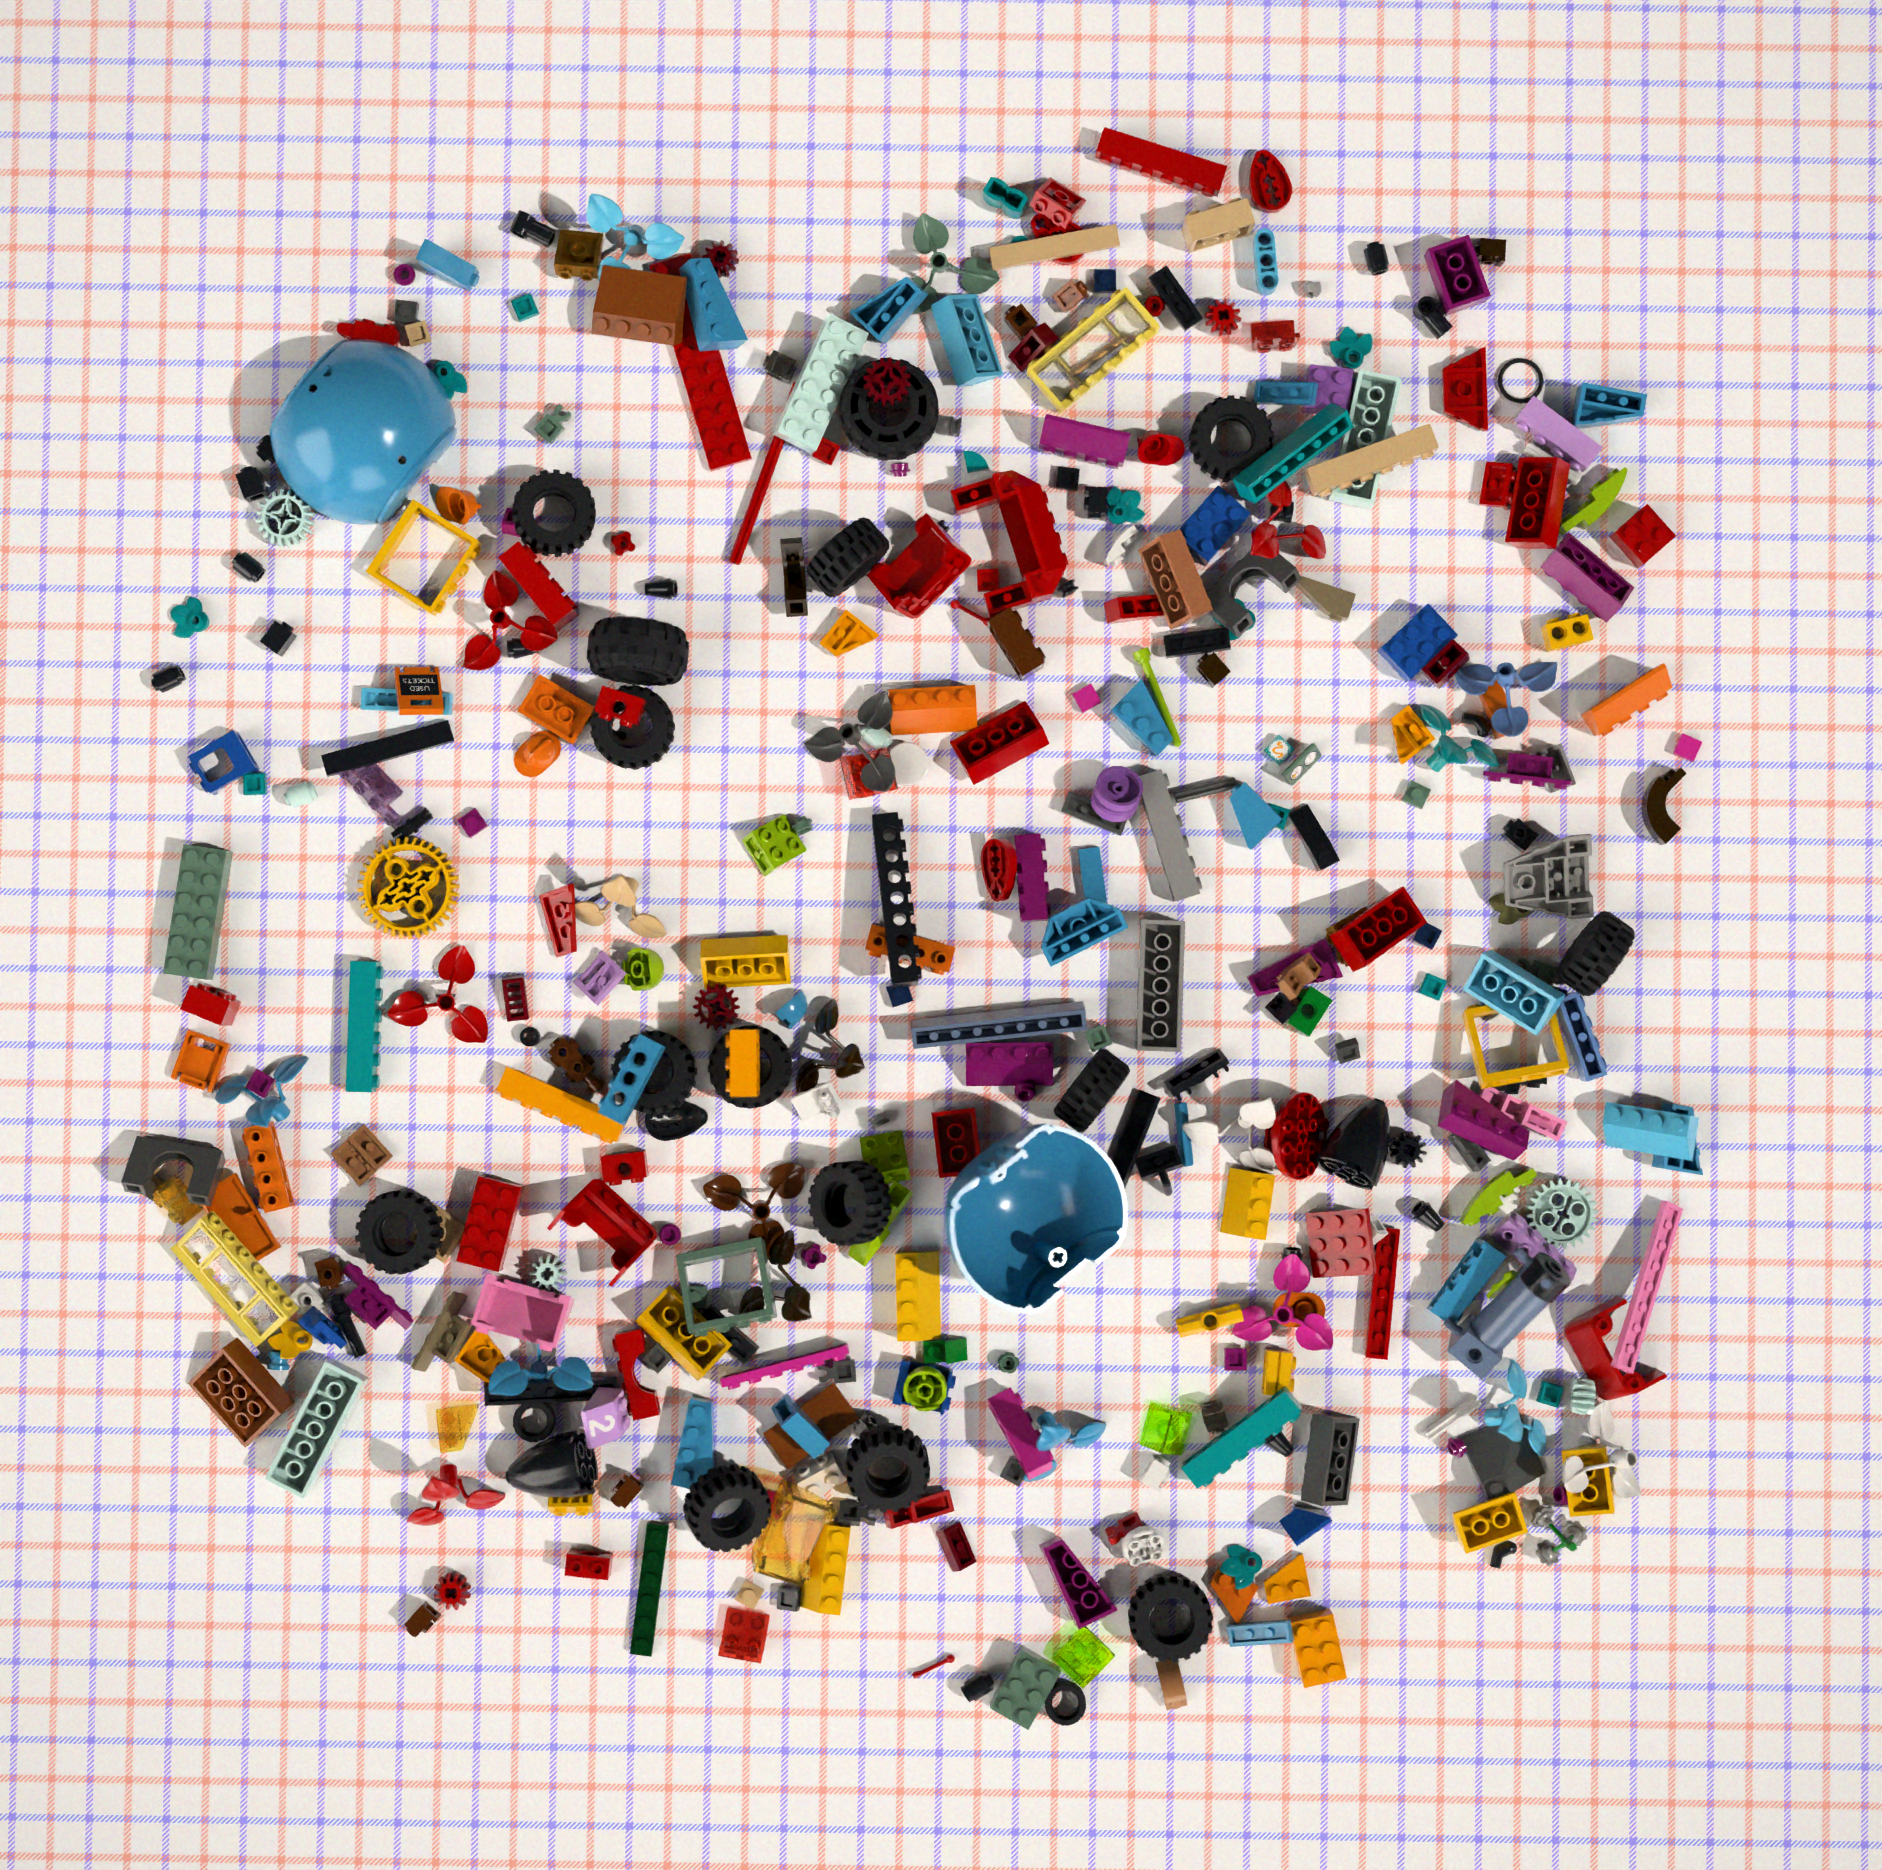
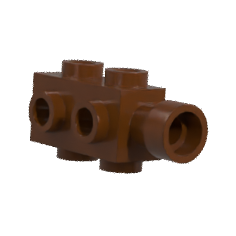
M558 1037L550 1044L551 1049L548 1051L551 1055L550 1060L558 1068L562 1066L567 1071L565 1076L572 1083L575 1081L582 1083L584 1081L588 1085L587 1088L593 1094L606 1083L601 1076H597L593 1072L596 1069L593 1065L595 1060L588 1053L583 1055L578 1050L580 1045L574 1038L568 1039L563 1037L561 1039ZM562 1048H565L567 1051L565 1056L560 1055ZM576 1064L582 1066L580 1072L575 1071Z

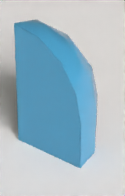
M803 991L796 994L775 1013L789 1029H792L800 1022L806 1014L807 998Z

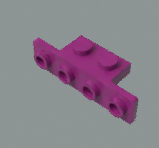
M1509 753L1507 773L1483 771V776L1488 777V781L1501 782V778L1510 779L1509 783L1523 785V781L1532 782L1531 786L1545 787V783L1554 784L1553 788L1564 790H1567V786L1573 785V782L1570 780L1551 778L1553 757Z
M351 1262L346 1265L343 1273L357 1287L344 1299V1302L375 1331L390 1316L407 1330L414 1321L410 1313L405 1309H401L390 1295L382 1292L379 1289V1285L374 1280H369L359 1266L353 1265Z

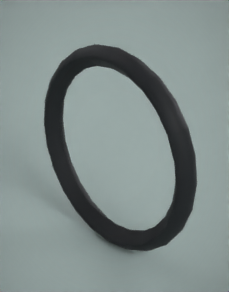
M1524 358L1513 359L1507 362L1500 370L1498 386L1503 396L1509 401L1527 403L1533 395L1525 399H1517L1505 391L1502 381L1504 372L1515 363H1526L1532 366L1539 377L1538 388L1533 394L1535 397L1540 394L1543 388V374L1538 365L1533 361Z

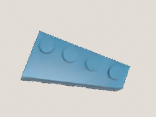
M689 259L679 268L681 276L687 277L686 300L699 351L737 349L748 338L710 259Z
M1476 1238L1427 1309L1443 1321L1450 1318L1457 1324L1463 1316L1462 1312L1473 1303L1477 1293L1485 1286L1489 1278L1507 1256L1486 1241Z
M692 1395L689 1401L671 1485L689 1489L693 1482L696 1483L698 1481L697 1477L701 1474L705 1475L708 1473L707 1470L715 1469L714 1400Z

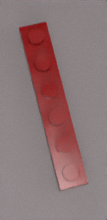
M1385 1227L1389 1234L1375 1244L1377 1274L1372 1275L1365 1357L1388 1360L1400 1229Z

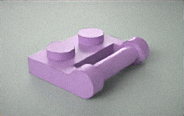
M602 949L597 954L598 957L585 972L573 981L597 1006L627 974Z

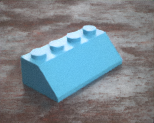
M977 294L947 295L931 305L957 387L973 386L1004 375Z
M1492 949L1482 953L1463 988L1468 994L1536 1036L1555 1014L1565 994Z
M1606 1102L1603 1128L1607 1146L1690 1161L1693 1159L1699 1117Z

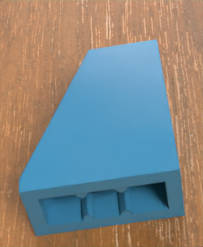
M424 239L416 256L422 268L470 292L472 286L475 287L480 278L477 268L430 240Z
M1239 782L1230 791L1232 795L1229 798L1246 844L1250 850H1253L1283 818L1247 782L1243 784Z
M788 1393L771 1407L780 1427L811 1457L815 1459L827 1450L830 1442L826 1435Z

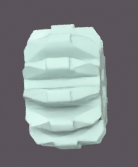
M548 1254L546 1261L540 1256L538 1258L539 1263H532V1266L537 1270L530 1271V1275H536L537 1278H534L531 1282L533 1284L537 1281L540 1282L537 1289H542L545 1285V1290L550 1292L551 1285L557 1290L559 1289L558 1283H565V1280L560 1276H566L568 1272L561 1271V1268L566 1266L565 1263L557 1264L560 1257L557 1256L552 1261L551 1254ZM548 1268H550V1272L553 1271L554 1274L549 1278H547V1275H544V1271H546Z
M1574 1378L1570 1391V1409L1573 1413L1579 1415L1592 1414L1596 1402L1595 1382L1588 1378Z

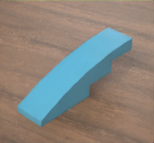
M362 688L360 709L399 713L396 689ZM442 693L443 715H452L453 694ZM410 700V704L430 705L431 700Z

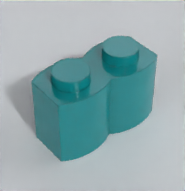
M990 177L983 189L984 201L994 208L1002 209L1007 216L1013 219H1020L1027 208V196L1018 189L1009 188L999 178Z

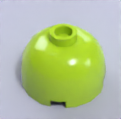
M633 948L628 951L627 955L629 956L622 963V969L627 973L623 977L625 984L630 985L633 991H647L658 986L664 976V963L660 955L648 948Z
M921 1366L908 1374L904 1382L903 1394L906 1402L914 1406L916 1410L928 1412L937 1409L945 1400L947 1383L944 1375L938 1369L931 1366Z

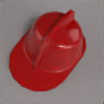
M1150 430L1141 437H1137L1138 459L1145 464L1169 466L1179 461L1185 451L1184 442L1179 437L1163 434L1157 430Z

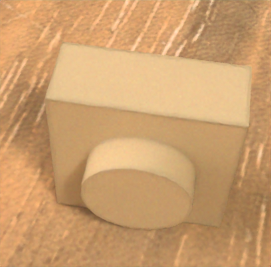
M426 320L405 325L410 347L432 342Z
M745 1579L734 1600L754 1610L765 1589Z

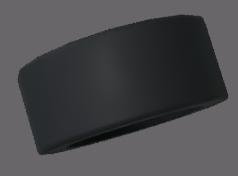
M548 1403L521 1404L513 1416V1428L516 1434L522 1440L528 1442H539L545 1439L553 1431L556 1423V1415ZM530 1408L541 1409L547 1417L546 1427L539 1433H530L523 1428V1413Z
M1068 1680L1056 1682L1045 1700V1711L1048 1717L1054 1723L1062 1726L1077 1723L1084 1716L1086 1710V1699L1082 1689L1076 1683ZM1063 1690L1073 1692L1078 1699L1076 1711L1069 1716L1059 1715L1052 1705L1054 1696Z

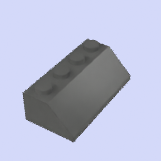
M1328 1413L1312 1414L1310 1436L1307 1444V1458L1304 1466V1479L1301 1487L1302 1501L1319 1506L1348 1505L1360 1418Z

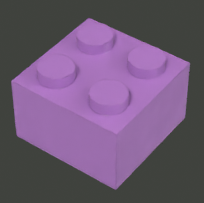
M1310 364L1306 373V382H1316L1318 384L1315 406L1303 405L1302 413L1317 414L1330 403L1336 404L1349 412L1353 369Z

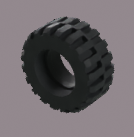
M1227 395L1225 399H1222V397L1216 398L1214 402H1209L1204 406L1203 410L1196 416L1191 427L1189 449L1190 453H1193V461L1201 466L1200 470L1204 474L1206 472L1211 475L1210 478L1214 480L1220 478L1222 482L1228 483L1273 447L1274 431L1271 430V420L1266 418L1267 413L1263 408L1260 410L1257 407L1258 403L1253 400L1251 403L1246 401L1247 397L1240 396L1237 399L1234 398V395ZM1231 420L1239 422L1247 428L1251 435V446L1243 456L1229 458L1215 450L1211 442V434L1218 423Z
M553 469V473L543 470L540 471L538 476L533 474L529 477L528 482L524 481L520 485V490L516 491L514 496L512 517L517 535H520L521 541L524 544H528L535 553L541 551L543 556L548 557L549 554H555V557H561L562 553L572 554L574 549H580L584 546V542L589 540L594 529L596 518L594 497L591 496L588 486L583 485V481L579 477L574 479L572 473L567 471L565 474H561L560 470ZM548 496H559L568 500L573 505L575 511L573 523L561 531H549L542 528L534 519L533 511L536 503Z
M865 517L859 518L838 532L813 556L811 562L807 565V574L826 596L836 597L856 584L882 559L889 549V541L870 519Z
M639 685L620 686L617 689L618 691L645 699L644 711L649 714L653 722L651 737L645 744L639 747L623 746L616 740L613 734L614 718L611 721L598 717L599 713H596L593 709L594 715L593 718H590L591 738H593L594 745L601 755L614 765L633 770L650 767L652 763H658L662 759L661 757L668 753L670 750L669 746L671 742L673 743L675 723L672 711L657 693L647 687L643 688ZM617 703L614 707L615 713L619 714L624 710L625 704Z
M1609 911L1600 912L1580 932L1567 950L1558 966V978L1583 996L1593 995L1607 982L1621 964L1625 955H1627L1635 939L1633 928Z
M754 1025L734 1028L732 1030H760V1049L769 1057L771 1063L770 1074L767 1080L760 1085V1096L730 1097V1092H726V1079L730 1078V1070H726V1057L730 1056V1048H726V1034H730L729 1031L721 1036L710 1053L708 1072L711 1085L713 1084L716 1093L724 1101L736 1107L754 1109L768 1105L781 1096L790 1082L792 1058L788 1047L777 1034L767 1028Z
M660 1030L641 1031V1035L666 1047L663 1054L671 1060L674 1067V1075L669 1086L661 1092L649 1093L643 1090L634 1109L653 1115L672 1112L674 1108L682 1106L684 1104L683 1101L686 1098L689 1099L692 1094L690 1093L691 1089L696 1084L695 1075H697V1068L694 1064L696 1061L687 1045L675 1036ZM638 1035L630 1036V1040L620 1045V1051L615 1052L613 1057L615 1061L614 1064H611L613 1076L617 1077L620 1068H618L624 1056H628L631 1050L629 1048L630 1042L634 1037H638ZM640 1053L636 1056V1064L644 1056V1053ZM629 1073L625 1077V1082L627 1085L632 1084L635 1081L634 1073ZM622 1092L618 1093L617 1095H619L622 1098L621 1100L624 1102L625 1095Z
M1100 1048L1053 1110L1055 1115L1075 1131L1084 1133L1130 1073L1129 1066L1106 1048Z
M855 1160L831 1163L821 1169L820 1174H817L813 1180L814 1185H811L809 1190L811 1196L808 1198V1204H810L811 1208L809 1214L813 1217L814 1221L812 1223L814 1227L819 1229L818 1233L823 1238L826 1237V1240L832 1244L849 1246L871 1242L883 1233V1227H886L889 1222L888 1216L892 1212V1208H890L892 1196H889V1185L884 1182L885 1178L882 1173H877L878 1169L868 1162ZM848 1186L853 1191L856 1199V1212L853 1220L847 1215L844 1207V1194Z
M397 1190L380 1194L374 1200L369 1201L365 1205L366 1209L360 1212L358 1217L361 1220L355 1226V1229L359 1230V1235H355L356 1242L360 1241L361 1247L358 1250L360 1254L364 1253L366 1255L364 1260L368 1264H374V1269L385 1271V1274L401 1275L426 1266L431 1259H434L437 1255V1248H441L443 1242L440 1240V1236L444 1235V1228H440V1223L443 1222L442 1217L437 1216L436 1211L438 1209L435 1205L429 1203L430 1199L426 1196H419L420 1193L415 1191ZM397 1211L408 1214L414 1220L417 1227L415 1245L409 1251L402 1253L390 1249L382 1235L384 1220L389 1214Z
M883 1424L881 1428L873 1426L869 1432L863 1431L860 1433L859 1439L855 1438L851 1443V1448L847 1451V1484L853 1497H857V1501L861 1505L867 1504L868 1509L875 1510L877 1508L880 1509V1512H887V1510L896 1512L901 1507H904V1509L910 1507L912 1501L917 1502L921 1498V1494L925 1493L927 1483L930 1481L929 1457L926 1446L922 1444L921 1438L918 1435L914 1436L913 1431L910 1429L902 1430L900 1425L889 1427V1424ZM884 1457H895L908 1465L904 1473L893 1479H879L868 1472V1468L873 1462Z
M726 1464L719 1465V1468H711L707 1470L708 1473L705 1475L701 1474L697 1477L698 1481L691 1484L689 1487L690 1493L687 1492L684 1498L683 1512L694 1537L703 1547L710 1548V1550L719 1552L720 1549L722 1552H730V1549L739 1550L745 1544L748 1546L753 1543L752 1540L755 1537L758 1538L762 1534L761 1530L766 1528L768 1524L767 1519L771 1516V1499L758 1476L753 1471H750L749 1468L745 1466L739 1467L737 1464H730V1467H727ZM733 1498H743L740 1506L730 1515L722 1518H712L716 1508L723 1502Z
M1168 1573V1576L1158 1574L1156 1575L1157 1578L1153 1580L1150 1578L1145 1580V1584L1142 1587L1139 1585L1135 1590V1596L1131 1597L1130 1608H1128L1130 1630L1138 1647L1142 1651H1146L1149 1657H1157L1161 1662L1171 1660L1172 1663L1179 1662L1178 1659L1184 1658L1186 1661L1191 1658L1190 1655L1195 1652L1197 1655L1201 1651L1200 1647L1203 1644L1206 1645L1209 1640L1208 1635L1212 1633L1213 1629L1211 1606L1203 1590L1199 1588L1197 1583L1188 1580V1577L1183 1575L1179 1577L1175 1573ZM1170 1598L1179 1599L1188 1606L1191 1613V1621L1188 1627L1181 1634L1172 1637L1157 1634L1150 1624L1151 1610L1162 1600Z

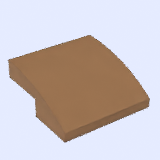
M365 1124L358 1128L330 1154L359 1187L393 1157Z

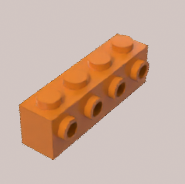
M871 925L865 950L869 951L868 955L881 958L882 954L888 956L884 927ZM914 936V945L918 944L919 957L916 958V965L921 966V970H923V966L932 968V973L944 975V972L949 973L956 947ZM898 938L896 943L899 946H906L908 941L905 938ZM901 959L898 963L902 964L903 960L910 961L908 959Z
M274 1121L269 1122L268 1127L255 1125L244 1128L242 1139L244 1145L248 1146L249 1155L247 1158L250 1167L254 1169L253 1183L255 1188L259 1189L260 1197H258L260 1208L264 1209V1213L294 1206L295 1203Z

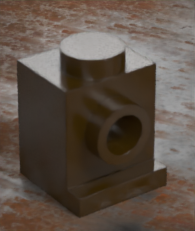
M1480 238L1477 244L1473 246L1477 259L1482 264L1492 265L1497 262V267H1501L1505 262L1506 240Z

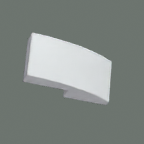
M1134 525L1130 526L1116 540L1104 563L1106 567L1111 564L1116 566L1124 560L1122 556L1126 551L1122 545L1127 547L1136 540L1135 536L1138 530Z

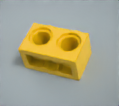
M1580 612L1567 615L1568 619L1560 621L1559 617L1547 620V624L1541 627L1546 651L1551 652L1594 640L1588 614L1581 616ZM1573 624L1581 626V634L1573 631ZM1552 629L1560 631V639H1555L1552 636Z

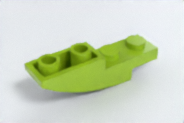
M1624 467L1619 471L1616 468L1606 475L1608 480L1603 484L1598 481L1590 487L1591 493L1586 496L1588 500L1577 508L1579 512L1576 515L1572 516L1570 513L1561 520L1562 525L1559 528V533L1564 535L1578 523L1584 530L1594 523L1615 500L1625 481L1628 469Z
M1528 1167L1515 1175H1512L1509 1170H1504L1493 1177L1469 1201L1459 1219L1460 1223L1472 1226L1481 1221V1216L1485 1214L1490 1216L1500 1210L1499 1207L1503 1205L1500 1196L1505 1198L1515 1192L1514 1188L1520 1185L1525 1187L1534 1182L1533 1178L1537 1176L1534 1168Z
M894 1181L889 1187V1196H892V1202H890L892 1212L888 1216L889 1222L887 1226L883 1227V1233L871 1242L850 1246L848 1255L864 1267L891 1233L888 1230L889 1226L913 1195L909 1189L897 1181Z

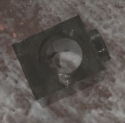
M773 350L771 355L768 354L766 356L763 366L765 367L766 375L789 385L798 367L797 360Z
M1220 1398L1199 1404L1208 1433L1219 1434L1225 1431L1224 1428L1229 1427Z

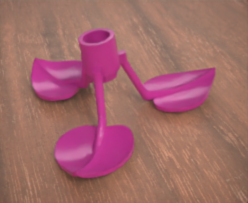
M1290 1254L1278 1264L1273 1275L1275 1287L1279 1290H1287L1283 1305L1275 1310L1274 1316L1267 1317L1265 1310L1259 1306L1253 1305L1242 1310L1244 1321L1235 1323L1232 1333L1246 1341H1263L1272 1333V1326L1268 1321L1276 1320L1280 1324H1287L1291 1321L1301 1324L1295 1333L1296 1340L1301 1347L1311 1351L1329 1350L1333 1346V1333L1328 1321L1316 1313L1308 1314L1304 1321L1293 1317L1294 1311L1292 1307L1288 1305L1291 1290L1302 1292L1310 1283V1272L1307 1266L1296 1254Z

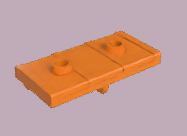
M237 1173L219 1182L211 1206L202 1205L206 1213L214 1211L257 1261L282 1247L254 1204L253 1199L246 1191Z

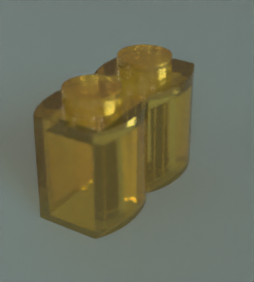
M173 1174L153 1191V1201L158 1207H164L168 1210V1217L173 1223H179L183 1226L202 1211L203 1206L189 1203L186 1194L188 1187L177 1175Z

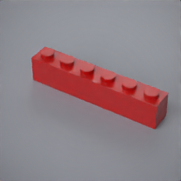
M1106 127L1103 129L1095 158L1099 159L1098 161L1103 164L1110 165L1113 163L1119 165V168L1125 171H1138L1144 177L1151 178L1153 176L1166 184L1175 183L1181 185L1182 189L1188 191L1194 189L1200 191L1206 197H1218L1227 169L1225 165Z

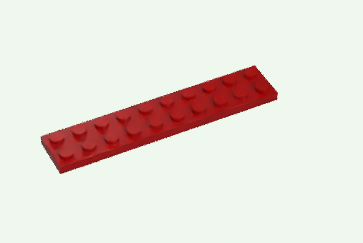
M688 253L649 265L650 271L681 276L679 268L689 259H692L691 254ZM685 297L682 343L673 346L709 468L712 472L752 460L720 351H699Z

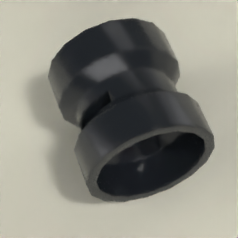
M1292 501L1288 507L1283 506V511L1281 510L1272 521L1279 519L1283 520V522L1291 523L1294 502ZM1272 503L1270 504L1269 517L1278 508V506H1274Z

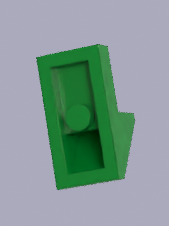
M966 1338L923 1341L924 1363L946 1362V1364L968 1360Z

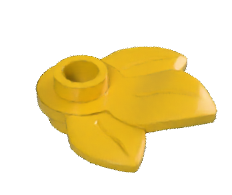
M288 1320L280 1327L282 1333L268 1339V1343L273 1349L281 1351L280 1358L282 1359L297 1357L300 1352L310 1349L313 1343V1338L309 1332L302 1330L298 1323Z

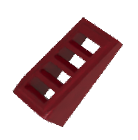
M524 974L503 976L502 987L507 1022L529 1019ZM509 983H520V986L508 987ZM521 991L519 995L509 996V992ZM522 1000L520 1004L510 1005V1001ZM523 1009V1012L511 1013V1010Z

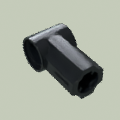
M521 210L518 211L509 229L516 236L522 239L528 238L547 248L552 244L556 234L555 229L536 221L533 216Z
M1424 296L1414 305V316L1422 320L1437 340L1453 327L1437 308V303L1432 297ZM1421 304H1426L1428 306V313L1423 312L1421 310Z

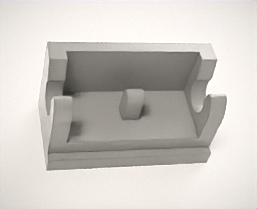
M1561 743L1536 753L1537 756L1554 758L1552 779L1570 780L1573 782V785L1576 784ZM1547 784L1550 793L1561 790L1553 788L1554 784Z

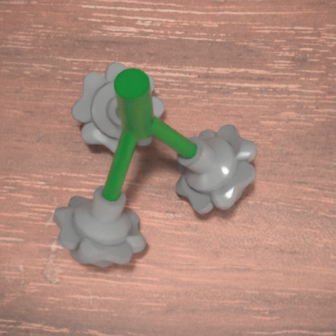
M1541 1506L1537 1507L1532 1513L1533 1519L1531 1522L1533 1526L1543 1527L1545 1525L1547 1528H1551L1561 1539V1544L1557 1546L1553 1542L1549 1543L1548 1540L1537 1544L1538 1550H1536V1555L1542 1564L1546 1563L1550 1567L1553 1563L1559 1562L1558 1556L1560 1553L1558 1550L1566 1547L1570 1551H1575L1577 1546H1581L1582 1542L1588 1538L1585 1534L1587 1529L1579 1521L1573 1523V1521L1569 1520L1561 1528L1562 1534L1551 1520L1555 1513L1553 1507Z

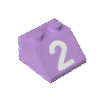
M599 1387L581 1410L588 1449L618 1440L629 1429L630 1418L627 1414V1400L624 1398L623 1389Z

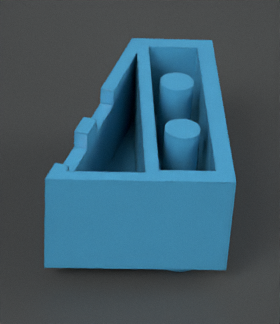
M909 277L901 279L883 290L884 292L876 297L870 298L858 308L849 311L880 342L886 344L928 296V293Z

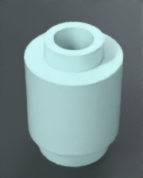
M869 726L861 731L863 740L878 752L882 749L886 751L893 742L891 740L892 734L884 728L875 730Z
M304 781L286 788L287 793L283 794L287 805H292L293 808L313 802L315 798H318L312 781L308 783Z

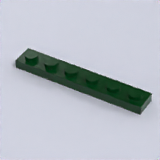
M647 1523L630 1654L652 1657L670 1524Z

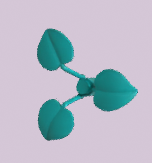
M1422 704L1418 706L1421 708L1425 721L1435 730L1441 731L1439 741L1433 748L1435 752L1426 760L1427 765L1432 770L1440 772L1449 763L1466 764L1469 760L1467 755L1469 751L1473 752L1474 756L1484 764L1494 767L1500 766L1495 753L1485 742L1473 739L1470 742L1471 746L1463 749L1446 735V731H1450L1452 726L1443 712L1429 705Z

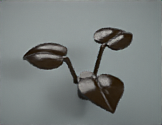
M835 999L830 1000L820 1010L816 1018L815 1029L818 1034L825 1033L843 1051L837 1058V1065H816L813 1059L806 1061L799 1069L796 1077L797 1094L808 1091L816 1086L819 1079L818 1070L821 1068L835 1069V1074L839 1078H847L865 1069L859 1047L853 1043L844 1047L830 1033V1030L834 1029L838 1022L839 1012Z
M788 1230L777 1237L770 1246L769 1261L772 1265H778V1269L793 1284L792 1287L786 1289L784 1297L774 1296L775 1300L784 1301L781 1309L782 1317L789 1322H800L812 1318L810 1293L806 1288L800 1287V1284L795 1282L783 1268V1265H788L792 1260L795 1249L794 1232ZM754 1286L745 1292L740 1302L739 1314L764 1309L765 1299L762 1287Z

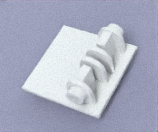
M831 1081L821 1083L815 1088L800 1092L790 1098L802 1121L824 1111L827 1112L830 1118H837L840 1114L838 1105L842 1104Z

